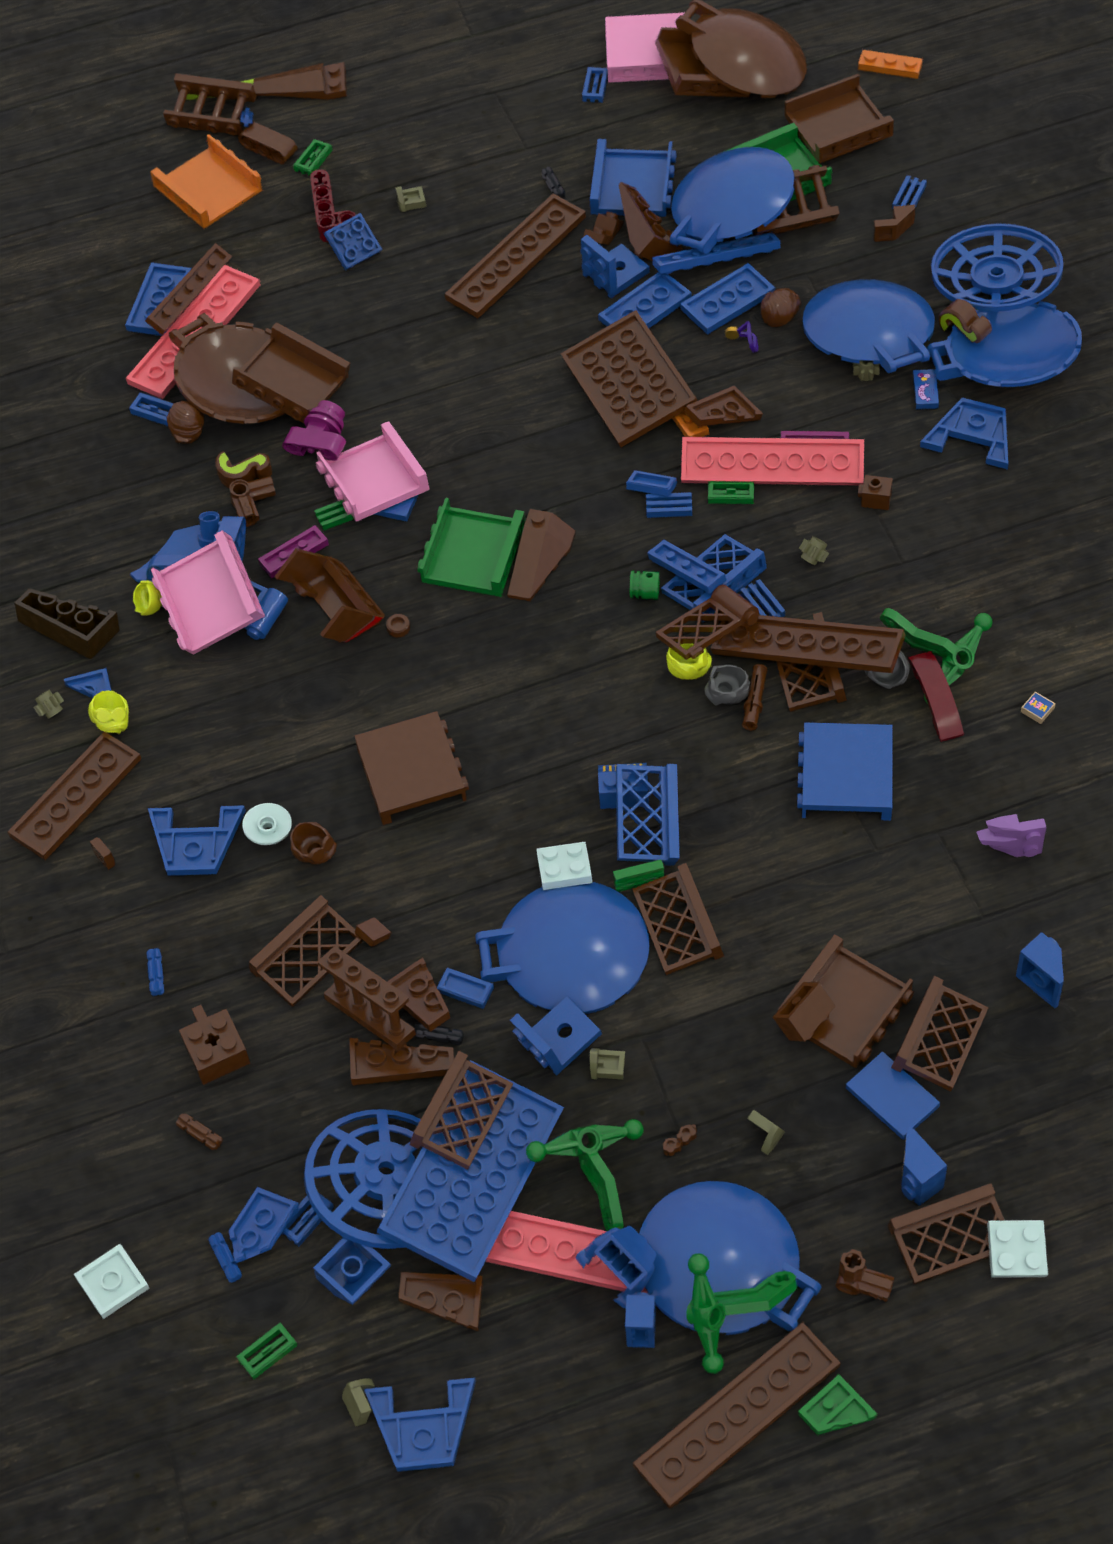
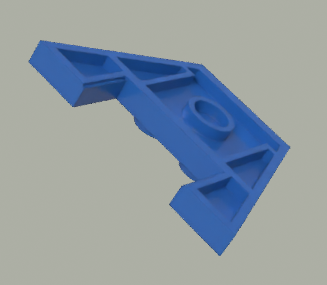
M961 398L920 442V447L941 453L948 436L989 446L991 448L986 458V464L1008 469L1006 408Z
M221 806L219 827L172 828V808H148L167 875L217 874L244 816L245 806Z
M475 1378L447 1381L448 1408L394 1413L392 1387L364 1389L397 1472L454 1466L476 1383Z

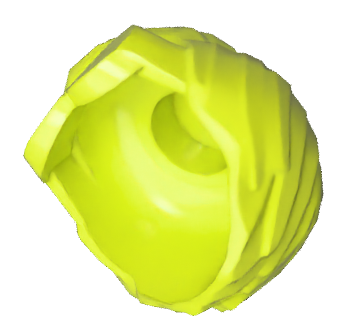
M681 644V647L685 650L694 646V644ZM670 647L666 655L667 666L671 674L686 680L697 679L706 674L712 662V658L706 648L704 653L694 659L690 657L685 660Z
M107 690L101 691L93 697L88 709L90 720L104 732L120 734L121 731H125L128 727L129 707L122 695Z

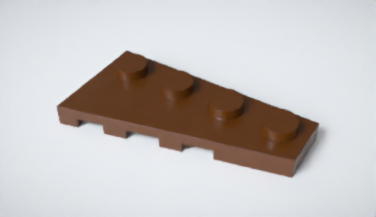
M349 1038L352 1086L445 1076L454 1060L453 1047L422 1044L419 1047L407 1046L406 1043L398 1051L389 1044H382V1041L371 1040L368 1043L359 1042L358 1038Z

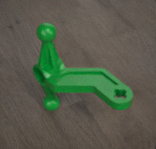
M886 608L880 616V620L888 628L904 629L906 635L904 641L911 647L925 652L932 651L934 655L942 657L941 669L948 685L952 684L967 668L973 665L981 634L983 631H988L993 624L989 614H978L974 619L975 627L954 644L947 638L918 629L893 609ZM956 655L961 659L960 664L956 660Z
M630 1119L623 1127L607 1125L579 1127L569 1130L546 1144L539 1141H533L528 1144L526 1155L533 1162L542 1161L546 1155L578 1156L582 1171L598 1194L606 1231L612 1228L623 1229V1218L615 1178L597 1151H601L623 1137H627L630 1140L639 1139L644 1132V1127L640 1121ZM584 1134H586L589 1139V1143L586 1147H584L582 1144V1136Z
M701 1253L691 1255L688 1260V1268L694 1274L692 1300L687 1307L686 1318L694 1326L695 1331H697L706 1352L702 1359V1366L705 1371L710 1374H716L723 1368L724 1360L717 1353L719 1331L724 1323L725 1316L770 1311L797 1289L794 1273L788 1271L776 1272L755 1288L713 1292L706 1276L710 1266L708 1257Z

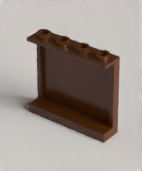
M661 27L655 44L675 95L750 97L751 92L749 95L734 91L715 80L704 70L705 65L701 60L696 59L692 51L691 35L679 28Z
M859 74L785 101V118L790 124L793 122L796 124L798 136L818 163L893 136V118L890 115L883 117L859 86Z
M276 322L272 326L271 337L241 369L233 368L232 384L254 395L257 399L272 405L275 409L290 415L295 420L304 423L310 410L317 407L320 401H328L348 378L350 362Z
M437 711L354 735L357 750L382 825L392 823L391 814L461 794L463 801H467L465 791L469 790L466 777L460 776L459 771H462L460 760L458 757L454 758L452 752H455L452 738L447 739L446 733H448L446 721L445 719L440 720Z
M834 934L778 1010L803 982L820 983L835 1004V1007L829 1013L828 1019L816 1028L813 1036L808 1040L857 1068L861 1061L866 1062L868 1060L874 1043H880L886 1034L885 1028L888 1024L895 1023L899 1017V1009L902 1005H907L914 995V991H912L913 980L910 978L906 984L845 949L843 947V939Z

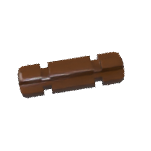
M181 1114L176 1121V1125L183 1131L186 1129V1133L201 1143L205 1142V1146L211 1150H217L223 1141L222 1138L216 1133L212 1134L210 1129L197 1120L194 1122L193 1118L188 1114Z

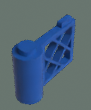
M250 581L253 589L260 592L257 598L265 617L244 628L251 638L255 640L259 638L264 639L286 606L288 598L277 589H267Z

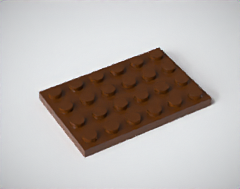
M636 310L561 353L562 359L620 448L684 412L687 405L697 401L695 395Z

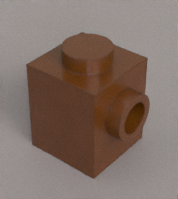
M865 475L864 484H859L858 497L862 498L861 507L889 510L893 478Z

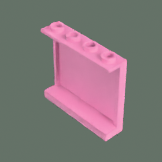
M684 13L605 17L608 83L669 79L655 41L661 27L678 28L675 21Z
M389 421L381 424L383 435L342 452L336 461L325 460L320 451L316 452L318 457L316 466L319 473L325 475L329 488H334L337 500L343 501L346 513L348 515L351 514L356 522L430 490L425 471Z
M224 531L215 534L216 541L167 568L161 571L155 568L151 569L154 576L152 582L162 596L160 598L161 604L168 610L170 618H168L169 623L178 634V645L182 650L193 655L265 617L234 541Z

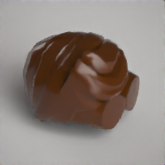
M780 288L767 293L761 302V315L764 323L770 327L786 325L798 313L799 306L801 305L800 297L788 288Z
M182 400L181 402L174 403L166 417L169 430L177 443L190 444L200 437L205 421L204 415L188 401Z
M317 822L299 823L290 835L291 851L294 857L301 862L322 864L331 859L336 852L337 844L334 842V839Z

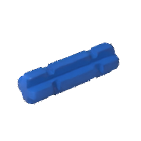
M248 107L245 108V111H242L240 119L245 127H248V123L252 124L253 112H250Z
M158 948L149 949L147 951L150 992L153 996L162 995L164 993L161 952Z
M218 1232L211 1235L208 1240L228 1281L232 1283L242 1277L238 1265H236L222 1234Z

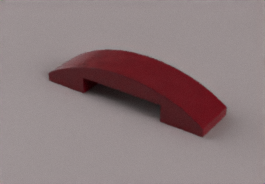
M932 651L908 657L914 676L920 682L933 715L932 722L940 742L963 736L964 732L952 692Z

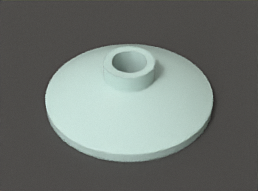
M263 803L254 806L245 814L242 823L243 831L246 837L256 844L273 845L288 836L292 827V820L288 811L282 806L273 803Z

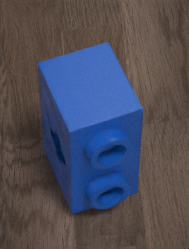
M645 1292L627 1295L625 1319L627 1347L655 1348V1296Z

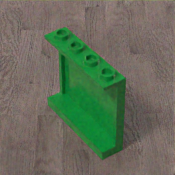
M794 122L729 149L760 147L773 150L782 155L790 163L793 170L804 171L808 170L811 166L820 165L798 138V127ZM828 167L825 176L821 177L823 187L831 184V167ZM813 179L801 182L804 195L815 191ZM794 192L790 201L796 199Z
M445 498L443 506L438 508V520L431 527V539L425 544L424 558L420 559L418 563V572L421 574L422 582L502 597L525 525V512L515 510L513 518L450 507L449 498Z

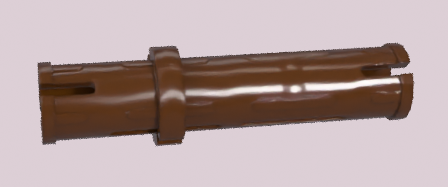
M762 664L753 666L749 694L744 702L743 709L745 714L742 727L750 731L757 729L759 713L763 709L761 701L768 670Z

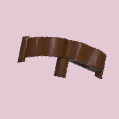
M685 1125L681 1127L677 1138L666 1139L663 1143L664 1154L666 1156H674L676 1152L681 1151L683 1145H689L691 1140H694L697 1136L696 1125Z

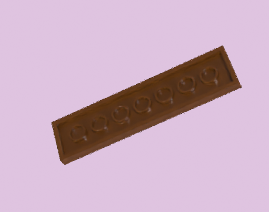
M552 194L445 293V300L479 318L586 218V211Z
M759 615L754 625L749 627L739 626L714 642L710 649L712 654L893 673L906 635L904 629ZM721 621L720 625H727L730 622Z
M802 1322L634 1461L633 1467L671 1509L840 1367V1362Z

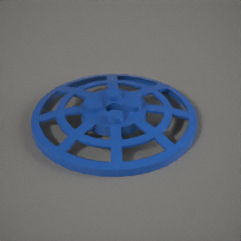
M986 224L963 230L943 242L933 256L931 272L936 288L952 302L956 299L965 300V298H968L975 302L966 301L979 311H1011L1033 305L1053 292L1062 278L1063 257L1056 244L1036 230L1013 224ZM994 235V245L979 247L968 251L962 245L965 241L974 238ZM1003 235H1010L1030 240L1034 244L1026 251L1018 247L1002 245ZM1043 247L1052 256L1056 267L1043 270L1040 261L1034 255ZM953 248L961 255L955 262L952 271L939 268L942 259ZM993 252V255L981 258L980 260L975 258V256ZM1002 252L1013 253L1021 257L1016 260L1002 255ZM1029 261L1034 266L1036 272L1023 273L1022 265ZM968 262L972 265L971 274L959 273L964 263ZM1056 274L1055 280L1041 293H1035L1043 277ZM938 275L951 278L953 286L959 293L952 294L939 282ZM1036 279L1028 290L1019 287L1024 280ZM958 280L971 281L974 287L965 291ZM983 292L992 295V300L973 295ZM1010 292L1018 294V296L1001 300L1002 294Z
M365 1110L336 1120L317 1136L310 1147L305 1162L304 1183L306 1194L318 1217L342 1237L369 1247L385 1249L404 1248V1246L383 1235L361 1231L341 1220L351 1208L365 1216L383 1219L416 1160L412 1153L418 1149L410 1146V1142L405 1146L390 1142L389 1134L390 1131L412 1138L414 1132L400 1126L389 1125L388 1118L406 1121L418 1126L421 1119L393 1110ZM377 1117V1124L361 1127L349 1134L338 1129V1127L355 1120ZM378 1131L379 1142H374L367 1146L356 1139L363 1134ZM330 1135L339 1140L340 1142L333 1151L330 1165L313 1168L317 1150L324 1138ZM347 1145L358 1152L355 1163L338 1164L340 1155ZM382 1167H387L391 1169L393 1173L385 1175L382 1174L379 1171V1169ZM340 1174H353L358 1187L349 1194L342 1185L339 1177ZM330 1176L334 1190L343 1200L333 1213L320 1198L314 1178ZM365 1194L373 1199L381 1200L383 1210L366 1206L360 1203L359 1200Z

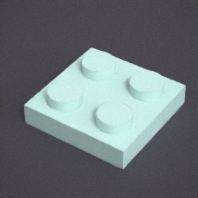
M586 842L537 849L543 890L592 883Z
M1044 1220L989 1221L987 1223L991 1278L1046 1277L1048 1275Z
M121 1244L74 1274L103 1319L149 1289L147 1282Z

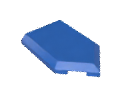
M257 1187L229 1230L235 1263L271 1250L300 1204Z

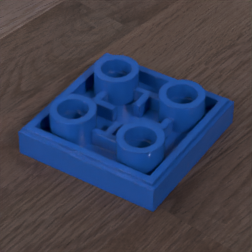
M361 213L324 233L345 270L382 251L381 246Z

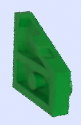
M839 1374L798 1411V1415L817 1435L871 1421L877 1416V1413Z

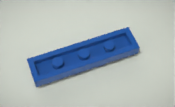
M666 540L661 541L647 552L651 561L709 594L727 581L725 573Z

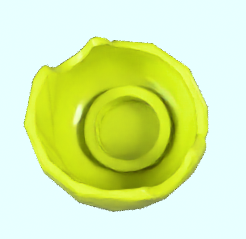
M140 581L133 592L135 611L141 613V616L152 615L159 611L162 606L160 601L161 593L156 589L152 581Z

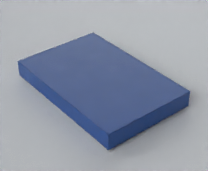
M882 1051L846 1084V1089L904 1140L907 1129L912 1127L915 1130L940 1107V1102L903 1069L901 1072L892 1069L894 1061Z

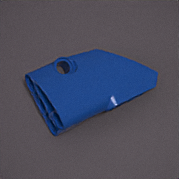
M203 512L199 515L200 525L175 530L160 551L141 568L130 573V576L136 582L143 580L152 581L154 577L151 571L152 568L161 571L216 541L215 534L220 531H224L232 537L243 563L246 536L245 517L223 516L222 521H220L217 512Z

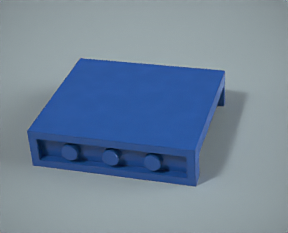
M598 139L590 194L591 214H606L609 211L618 215H625L619 190V183L623 182L637 189L650 205L648 210L652 211L656 216L666 217L667 208H671V195L668 194L673 192V180H670V178H674L675 165H672V163H676V150H672V141H669L668 151L607 149L606 139Z
M804 723V732H799V747H804V750L799 752L798 767H803V773H798V787L803 788V794L798 793L797 808H802V818H806V810L881 812V820L891 821L892 725Z

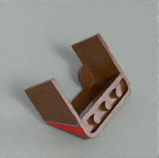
M295 548L275 575L278 580L293 583L296 587L295 591L299 595L313 597L329 616L330 622L320 633L324 638L333 639L340 643L342 641L349 642L377 626L385 617L382 610L348 568L335 558Z

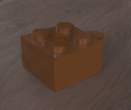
M202 1005L192 1008L197 1022L180 1029L179 1032L203 1085L250 1064L245 1046L227 1009L207 1017Z

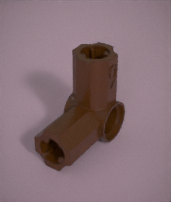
M270 476L249 482L241 479L235 480L229 487L231 504L235 508L238 517H245L246 527L255 525L260 519L254 501L276 495Z
M851 1249L849 1252L843 1253L840 1260L839 1275L835 1284L836 1288L846 1294L857 1295L862 1293L887 1302L892 1290L894 1277L867 1269L865 1265L866 1260L862 1257L860 1251Z

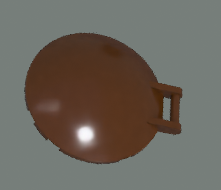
M692 0L686 12L675 21L679 29L691 35L692 51L696 59L701 60L705 65L704 70L715 80L734 91L749 95L750 92L760 94L761 98H776L777 94L784 93L788 95L795 91L805 78L807 65L800 45L784 28L762 15L742 9H715L702 0ZM695 13L700 15V18L696 22L691 20V17Z
M203 313L197 317V320L181 329H174L169 332L170 340L180 349L174 360V378L184 398L201 412L213 418L232 423H259L284 414L281 410L275 409L272 405L257 399L254 395L232 384L233 368L241 369L271 337L270 329L253 327L254 324L246 322H236L235 325H223V323H215L207 314Z

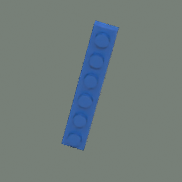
M772 232L715 244L708 254L701 253L698 249H689L653 257V266L660 274H670L675 270H689L694 266L712 265L713 262L731 261L733 258L750 257L761 252L770 253L775 249H780V240Z

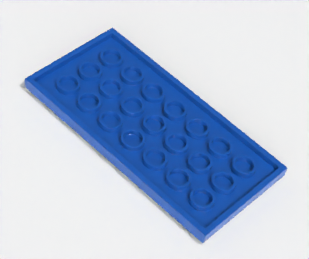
M470 1060V1062L513 1083L472 1164L467 1170L422 1147L378 1227L377 1233L475 1282L536 1163L527 1158L526 1148L528 1144L533 1141L546 1144L564 1107ZM467 1070L465 1078L468 1084L480 1082L477 1074ZM497 1084L488 1085L491 1096L502 1094L505 1089ZM483 1087L471 1090L474 1100L486 1098ZM465 1091L454 1094L457 1105L469 1102ZM489 1103L477 1106L481 1117L492 1114ZM471 1107L459 1110L463 1121L475 1118ZM454 1112L443 1114L442 1117L445 1125L458 1123ZM478 1124L466 1126L469 1137L481 1134ZM460 1128L448 1131L452 1142L464 1139ZM443 1132L432 1135L429 1140L437 1145L447 1143ZM467 1144L454 1147L457 1155L468 1159L470 1152Z

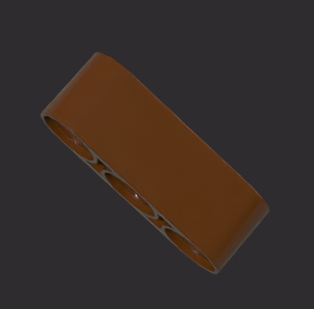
M252 122L238 136V140L243 147L279 164H284L297 151V145L291 138L256 122Z

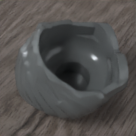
M900 651L893 673L864 671L875 683L884 688L891 689L906 682L910 666L906 656Z
M713 666L709 682L704 688L705 695L716 706L721 703H740L749 694V676L746 671L737 666Z

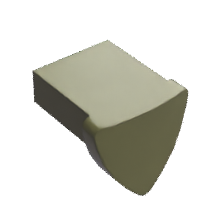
M401 186L395 187L397 202L401 212L426 207L422 186L402 190Z
M592 1048L590 1050L591 1079H623L625 1051L600 1050L599 1048Z
M753 1110L748 1119L769 1133L761 1149L762 1152L768 1155L775 1148L785 1131Z
M372 1379L356 1380L348 1383L344 1388L342 1399L355 1426L365 1424L371 1413V1408L364 1395V1389L375 1387Z

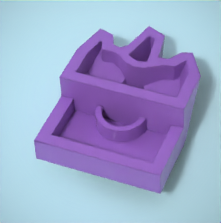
M1017 814L988 820L986 821L988 828L977 831L979 840L983 845H989L993 849L1015 857H1032L1042 853L1046 824L1044 819L1019 822Z

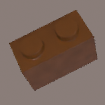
M803 982L773 1016V1019L788 1040L805 1042L813 1036L816 1028L828 1019L829 1013L834 1009L835 1004L820 983Z

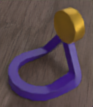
M749 321L739 328L729 327L725 330V335L728 339H737L739 336L748 337L751 351L753 353L758 352V339L755 334L751 333Z

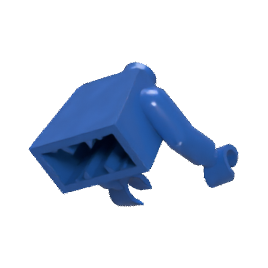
M627 1226L623 1229L612 1228L596 1237L576 1255V1260L584 1269L586 1263L588 1265L592 1258L597 1255L627 1286L625 1291L618 1294V1298L614 1299L622 1308H626V1296L641 1292L655 1270L653 1262L657 1254L648 1244L646 1237L639 1235L633 1227Z

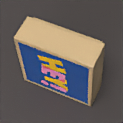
M1034 692L1021 707V712L1042 724L1054 710L1055 703Z

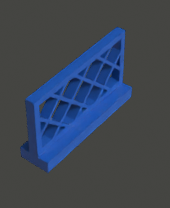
M726 534L697 557L703 562L707 559L716 558V563L709 565L719 571L721 569L733 568L729 573L725 574L727 581L723 584L736 593L767 568L763 551L758 548L753 551ZM725 544L732 547V550L719 551ZM733 556V562L720 563V558ZM736 556H747L742 561H736ZM678 575L661 588L663 594L689 610L708 600L712 593L709 594L702 589L688 590V585H692V583ZM684 585V591L674 592L672 590L675 586ZM700 596L693 603L688 600V597ZM709 608L703 612V614L715 613V611L712 608Z
M617 764V860L652 862L661 859L664 865L674 866L679 860L677 764H667L666 767ZM622 772H631L637 780L629 786L622 779ZM648 773L659 774V783L655 787L644 778ZM639 782L650 791L643 798L632 789ZM627 793L638 801L631 809L623 803V797ZM651 794L660 800V806L655 811L645 802ZM640 805L651 814L643 822L633 813ZM628 816L639 825L631 833L623 826V820ZM652 817L660 823L661 827L656 834L645 825ZM641 828L651 837L644 845L633 836ZM629 839L639 848L635 854H624V844ZM654 840L661 847V855H652L646 847Z

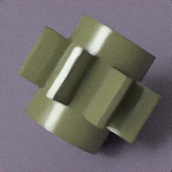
M860 360L859 363H853V375H858L860 380H873L874 374L879 375V364H873V361Z
M812 536L811 540L804 539L799 547L803 552L801 557L813 565H816L818 561L824 563L829 555L826 550L827 544Z
M49 689L35 698L38 704L33 708L39 716L45 714L49 719L63 710L60 703L64 700L59 692L52 694Z

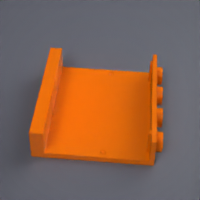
M209 134L206 135L209 148L167 175L157 167L150 171L154 187L203 229L262 191L259 173L249 168L244 160L238 159L230 149H226L218 139L215 140Z

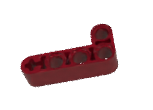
M318 169L312 172L310 179L319 237L322 241L328 242L324 233L354 217L355 213L352 211H334L329 174L326 170Z

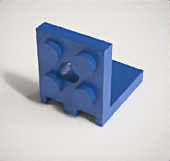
M586 235L581 238L583 276H590L594 280L595 286L599 289L603 287L608 291L610 298L650 273L649 266L623 244L608 252L590 236ZM617 267L624 268L623 270H616Z
M567 996L533 1027L518 1013L510 1020L515 1027L512 1032L518 1038L520 1044L527 1051L530 1050L533 1053L534 1058L544 1069L549 1066L556 1076L602 1034L601 1030ZM563 1027L572 1028L571 1035L566 1038L560 1037L559 1032Z

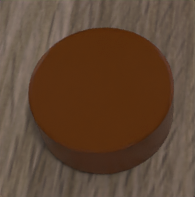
M394 614L386 622L387 631L393 637H403L410 631L409 619L403 614Z

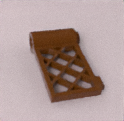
M722 584L713 591L711 598L656 631V637L685 660L690 657L694 659L704 653L706 647L739 626L749 627L754 625L758 620L759 610L727 585ZM712 608L715 614H703V612ZM688 621H697V625L684 624ZM701 621H714V625H701ZM718 621L730 622L727 625H718ZM679 632V637H668L667 634ZM683 632H696L695 637H683ZM700 632H713L708 637H699ZM681 644H694V646L685 650L681 647Z

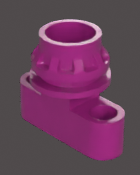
M320 401L317 407L310 410L309 415L304 420L307 428L291 427L282 444L283 448L291 454L304 456L306 450L309 453H314L315 449H320V453L325 460H338L346 444V440L341 436L344 427V410L331 401Z

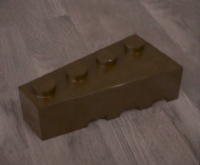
M28 589L14 602L18 622L89 659H92L120 631L117 612L112 610L108 612L100 611L97 606L89 605V607L78 605L77 601L71 599L59 600L55 595L33 589Z

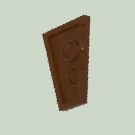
M735 386L691 403L684 410V413L697 426L761 420L763 415Z
M423 957L387 981L408 996L409 1002L403 1008L430 1032L450 1019L449 1010L434 983L431 973H429Z
M401 1272L399 1302L478 1332L483 1277L477 1276L475 1282L461 1275Z

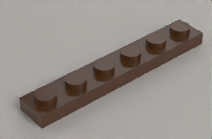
M215 243L154 309L145 322L163 335L220 269L230 261L232 256Z

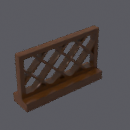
M822 612L813 614L814 619L812 620L824 621ZM776 661L790 712L837 699V703L847 701L838 667L815 665L823 669L819 677L809 674L814 665L808 664L806 669L802 671L795 667L797 663H790L789 665ZM791 672L800 675L795 684L786 680ZM805 678L815 682L810 690L800 686ZM819 685H823L829 688L830 693L818 695L814 692ZM796 691L806 695L803 700L792 702L791 698Z
M687 863L677 866L678 871L632 889L666 975L713 956L715 960L724 957ZM675 880L678 881L679 886L675 894L664 890L667 883ZM648 891L656 893L652 903L642 900L640 894ZM661 895L672 898L667 909L657 905ZM677 900L687 904L683 914L672 911ZM654 910L665 913L660 924L649 919ZM669 916L680 919L676 929L665 926ZM685 921L696 925L692 935L681 932ZM662 930L673 934L668 945L658 941ZM678 936L689 940L684 950L673 947ZM693 942L704 945L706 950L696 955L689 953ZM670 951L681 955L678 962L667 965L666 959Z
M320 895L249 961L250 972L256 977L259 976L293 1007L328 974L324 969L321 970L318 961H303V950H318V960L321 959V950H331L333 947L343 950L348 955L363 939L355 933V929L328 905V901ZM330 915L336 921V928H321V920ZM321 933H336V944L321 945ZM338 933H349L355 939L350 944H339ZM306 934H318V945H303V937ZM289 950H300V961H285V954ZM318 966V974L314 978H303V967ZM271 967H282V978H270L266 972ZM285 967H300V978H285ZM286 983H300V991L293 998L285 992Z
M934 976L891 1068L899 1072L902 1069H906L951 1092L989 1007L943 986L944 980ZM942 995L952 999L955 1006L944 1008L941 1001ZM971 1008L980 1014L978 1018L968 1020L964 1009ZM958 1011L963 1022L952 1024L948 1013ZM942 1015L946 1026L935 1028L932 1018ZM966 1027L970 1037L960 1040L955 1029ZM949 1031L954 1042L943 1044L939 1033ZM933 1035L937 1046L926 1048L923 1037ZM957 1047L961 1057L950 1060L946 1049ZM940 1051L945 1062L934 1064L930 1053ZM923 1055L928 1066L921 1068L913 1064V1058ZM948 1067L952 1076L950 1081L940 1077L937 1069Z
M458 1051L416 1127L409 1145L418 1150L422 1146L468 1170L508 1096L513 1083L468 1061V1055ZM467 1070L477 1074L480 1082L468 1084L465 1078ZM497 1084L505 1089L502 1094L491 1096L488 1085ZM483 1087L486 1098L474 1100L471 1090ZM465 1091L469 1102L457 1105L454 1094ZM489 1103L492 1114L481 1117L477 1106ZM471 1107L475 1118L463 1121L459 1110ZM454 1112L458 1123L445 1125L442 1117L443 1114ZM478 1124L481 1134L469 1137L466 1126ZM460 1128L464 1139L452 1142L448 1131ZM443 1132L447 1143L437 1145L429 1140L432 1135ZM467 1144L470 1152L468 1159L457 1155L454 1147Z
M991 1183L890 1220L888 1228L891 1235H894L914 1284L990 1257L989 1250L983 1252L985 1247L989 1248V1242H987L988 1232L985 1240L969 1233L974 1221L987 1227L988 1221L977 1217L981 1207L991 1206L994 1212L992 1221H996V1219L997 1221H1005L995 1199V1191ZM975 1210L974 1215L968 1213ZM962 1215L971 1219L967 1232L951 1226L956 1216ZM950 1219L949 1224L943 1222L945 1220ZM937 1224L946 1228L942 1241L926 1235L931 1225ZM925 1228L924 1233L918 1231ZM949 1230L964 1237L959 1249L944 1243ZM912 1233L921 1237L917 1249L914 1250L905 1246L902 1236ZM967 1238L982 1245L979 1254L972 1256L962 1251ZM924 1239L939 1246L934 1258L919 1252ZM942 1247L957 1254L954 1263L947 1265L937 1260ZM909 1253L914 1255L912 1260L910 1258ZM960 1256L965 1257V1259L958 1261ZM917 1257L932 1263L929 1272L917 1275L914 1267ZM935 1265L940 1267L938 1269L933 1270Z

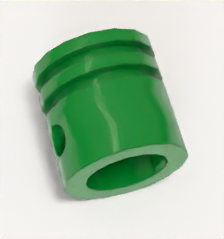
M632 570L630 576V598L636 596V599L641 597L642 599L658 600L660 572L643 571L641 573L637 571L635 573Z

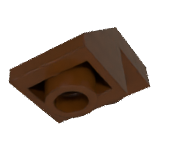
M915 205L893 206V219L874 220V242L891 241L900 237L914 224Z
M609 211L606 214L598 213L593 230L585 229L584 236L588 235L600 244L609 245L623 226L624 221L618 219V214Z

